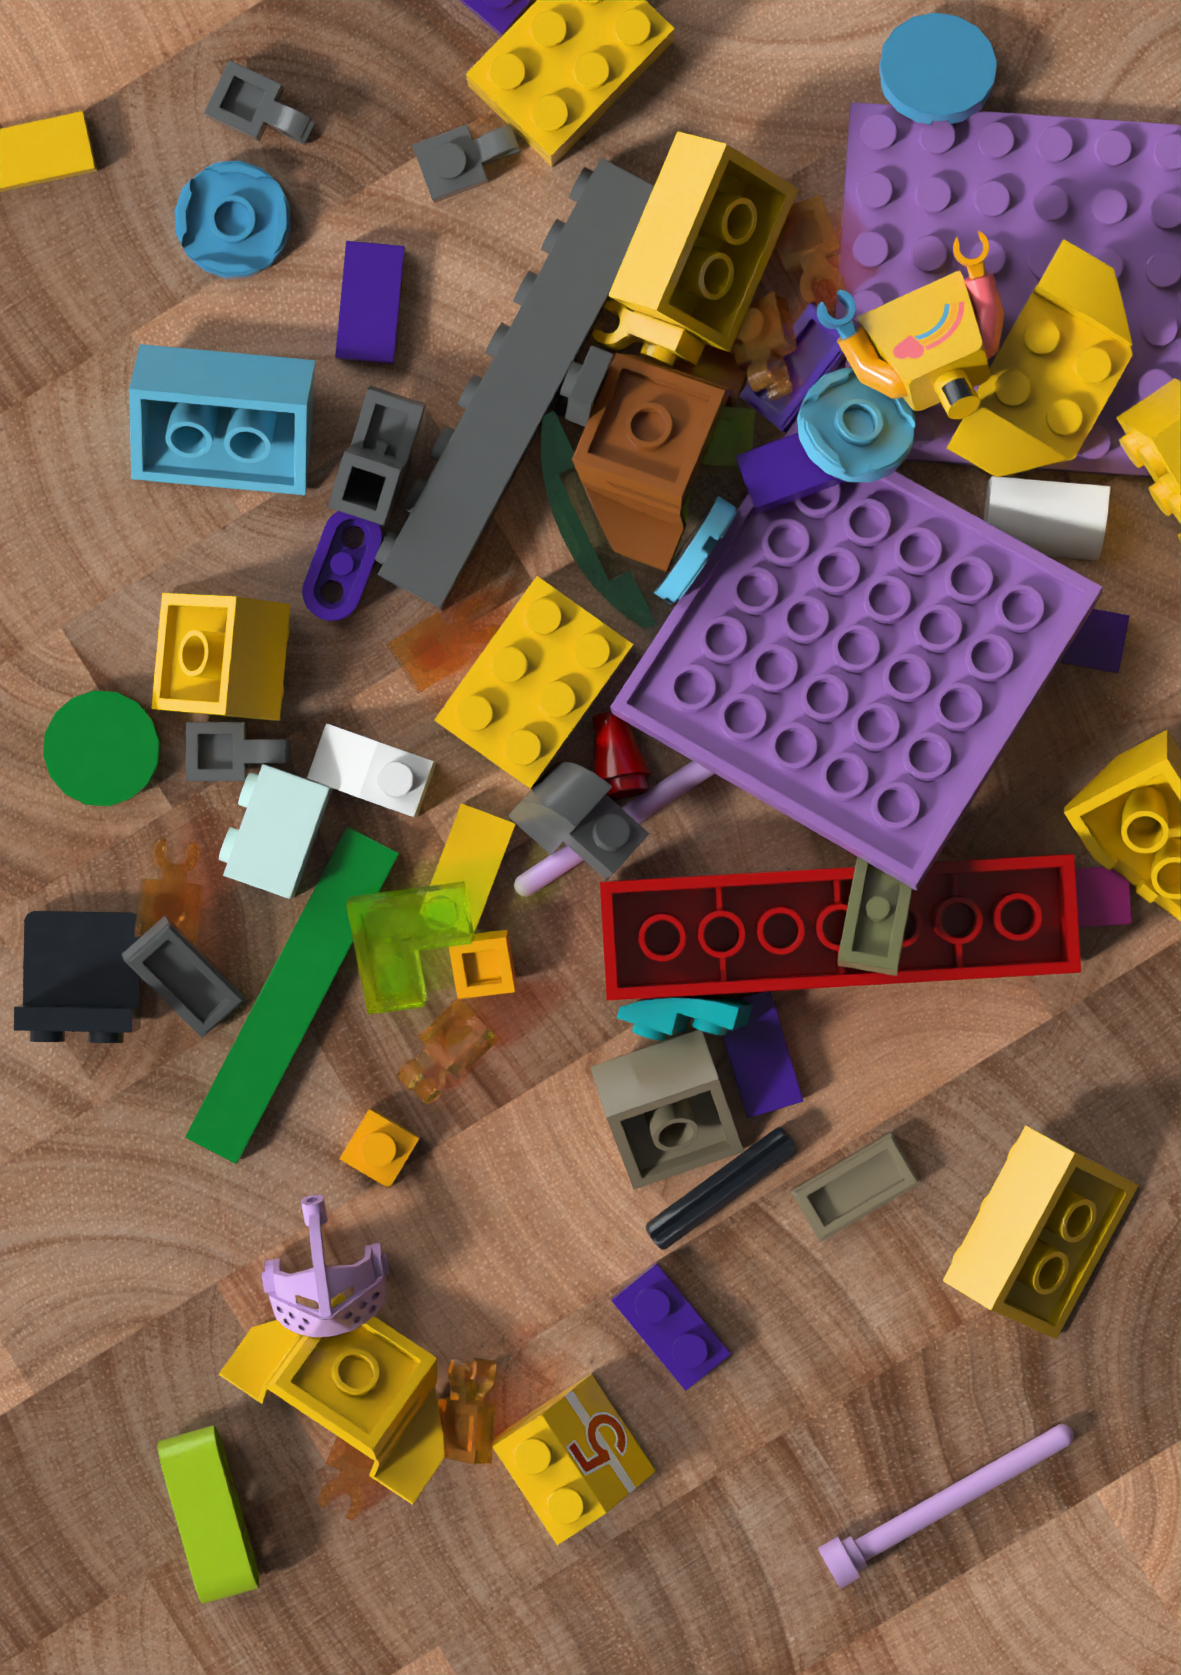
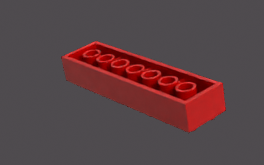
M1050 854L935 861L918 890L913 889L897 976L838 966V955L855 866L600 881L606 1000L1081 973L1074 854Z

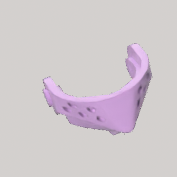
M310 1195L301 1200L305 1225L309 1226L313 1268L290 1274L283 1271L281 1259L265 1260V1271L262 1272L264 1291L269 1295L274 1315L285 1328L294 1333L309 1337H329L350 1332L368 1322L378 1313L387 1297V1275H390L387 1253H383L381 1243L366 1245L364 1258L352 1265H326L322 1237V1225L328 1221L325 1200L322 1195ZM349 1287H354V1294L337 1306H331L332 1298ZM295 1295L316 1301L319 1309H314L297 1302Z

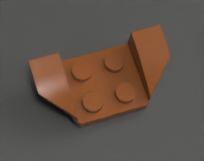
M705 345L696 366L676 359L673 367H668L647 357L641 358L636 355L615 354L572 458L582 485L613 552L668 572L687 526L682 511L724 406L731 409L735 408L752 367V360Z

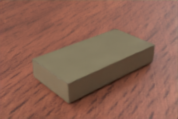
M890 1131L790 1189V1192L821 1242L921 1184Z

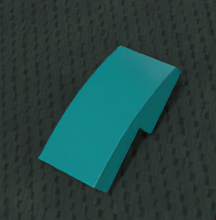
M713 994L649 998L619 1007L617 1018L633 1023V1033L659 1041H665L667 1034L674 1035L686 1031L690 1017L694 1018L692 1025L694 1028L707 1033L726 1036L728 1029L735 1030L748 1024L753 1003Z

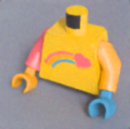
M977 231L979 241L983 247L979 257L975 259L965 258L960 252L958 237H956L953 245L954 256L961 265L967 267L969 277L964 279L960 270L859 315L857 316L859 325L857 328L851 320L856 312V303L848 292L839 290L836 293L839 301L845 307V316L842 319L832 318L828 314L824 303H819L817 307L819 322L829 329H837L841 336L837 343L862 384L892 399L903 397L912 410L915 411L925 410L941 402L949 418L954 420L965 418L978 409L981 400L974 387L986 382L991 376L987 359L991 358L999 350L1004 322V310L992 271H986L984 263L989 252V241L981 231Z

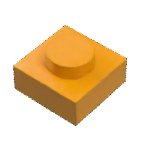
M508 930L452 936L450 938L448 947L458 999L516 992L518 983Z
M370 1107L339 1159L390 1189L420 1137Z

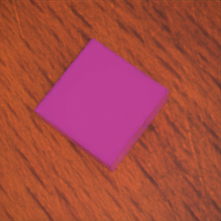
M1105 867L1075 869L1079 927L1132 924L1129 881L1113 868L1110 871Z

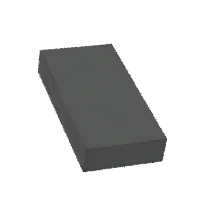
M166 915L122 953L124 961L201 1038L246 1000L241 990Z

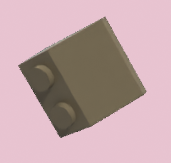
M701 1030L676 1036L667 1041L590 1067L608 1124L633 1189L744 1152Z

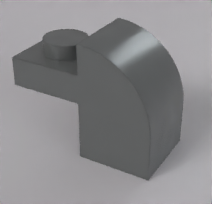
M374 386L368 388L351 445L344 451L328 508L383 526L385 525L395 508L413 457L411 454L427 405L426 403Z
M571 762L555 763L508 815L511 820L550 855L564 842L607 881L650 834L606 795L612 788L611 785L592 771Z

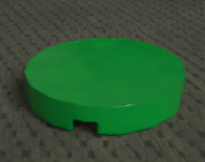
M93 690L72 697L54 713L45 731L43 757L50 778L65 795L85 805L111 807L131 800L150 785L160 765L161 739L153 719L139 702L118 692Z

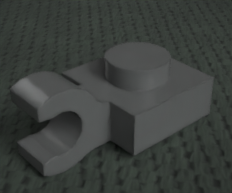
M228 60L204 111L207 118L259 142L268 126L306 146L315 127V123L311 122V117L279 103L284 91V87L280 83Z
M466 124L412 145L434 203L489 183L484 165L521 152L511 124L488 132L476 140H473L470 129Z
M591 346L583 365L572 362L554 408L557 415L563 417L566 412L565 419L586 427L611 367L613 354Z
M186 722V781H245L248 776V763L290 764V740H248L247 722Z

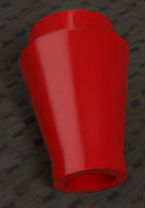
M612 711L592 717L594 726V773L612 786L606 795L612 800L640 795L648 791L646 778L651 773L629 723L612 714Z

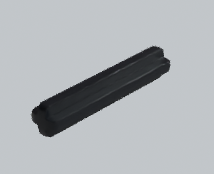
M775 1128L647 1222L645 1226L646 1232L661 1250L667 1249L793 1157L798 1151L796 1143L784 1128Z

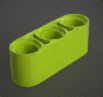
M216 1425L159 1440L157 1446L162 1472L195 1589L201 1603L206 1604L260 1589V1577L224 1445Z

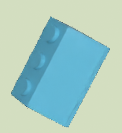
M139 344L129 387L131 479L306 495L314 416L315 360Z

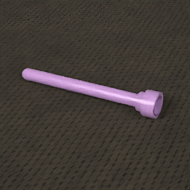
M691 761L623 806L622 809L640 824L715 773ZM566 844L519 875L514 883L515 890L521 896H531L584 860Z
M1059 1424L860 1538L853 1540L849 1536L840 1541L837 1536L818 1547V1550L838 1586L842 1589L861 1578L858 1572L868 1567L865 1561L1068 1447L1074 1440V1432L1070 1426Z

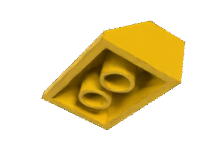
M1025 1125L1019 1139L1010 1149L1007 1161L990 1193L984 1198L980 1211L966 1238L955 1252L952 1264L943 1282L989 1310L1057 1339L1139 1185Z

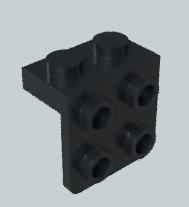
M32 911L28 913L24 919L23 1004L14 1007V1031H30V1042H65V1031L88 1032L89 1043H124V1033H133L141 1028V977L124 961L122 953L142 936V920L140 916L133 912Z

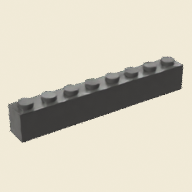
M600 158L594 171L587 167L583 168L569 195V199L577 202L566 223L556 219L541 247L542 251L549 254L538 275L530 270L526 274L513 302L521 306L511 326L503 322L498 326L485 352L493 357L490 366L483 378L473 374L458 402L460 407L466 409L455 430L448 426L443 429L431 452L430 457L438 461L427 482L421 478L416 480L403 504L402 509L410 512L400 534L392 529L388 532L376 554L375 561L383 564L378 573L382 579L443 611L559 395L572 362L577 361L605 309L606 301H609L611 298L608 296L653 191V185L603 158Z

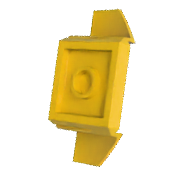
M1062 240L1041 280L1029 296L989 368L990 378L980 384L976 391L981 400L980 406L973 414L962 419L946 449L994 477L1006 476L1075 459L1133 355L1131 350L1133 344L1114 268L1070 242Z
M339 1294L331 1299V1306L335 1307L347 1298ZM375 1316L350 1332L329 1337H309L297 1334L285 1328L278 1320L251 1327L219 1373V1376L261 1404H263L270 1392H273L373 1459L374 1464L369 1476L412 1505L445 1458L443 1431L436 1393L437 1358Z

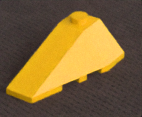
M1165 730L1117 755L1064 807V814L1097 862L1109 871L1113 868L1136 886V892L1150 904L1155 901L1181 922V750L1169 731Z

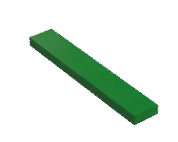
M349 826L346 827L185 1138L234 1164L239 1162L400 853Z

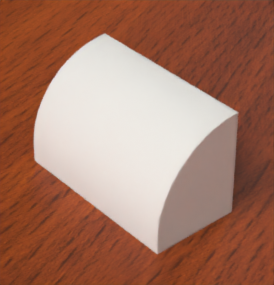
M992 476L987 481L984 521L1048 557L1098 561L1106 530L1110 486Z

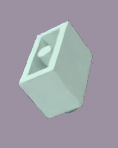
M262 764L259 775L249 772L238 801V805L247 808L240 829L229 828L218 860L227 863L223 876L288 899L295 898L333 788Z

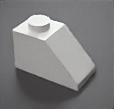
M326 723L307 779L400 813L418 817L437 762Z

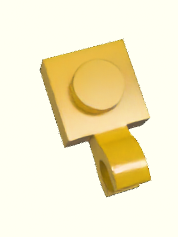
M606 301L604 308L620 317V324L617 330L612 333H604L601 330L595 329L592 334L595 340L612 350H621L632 343L639 342L643 344L640 352L641 355L668 367H673L676 359L695 366L697 365L705 344L688 331L640 312H633L618 301Z

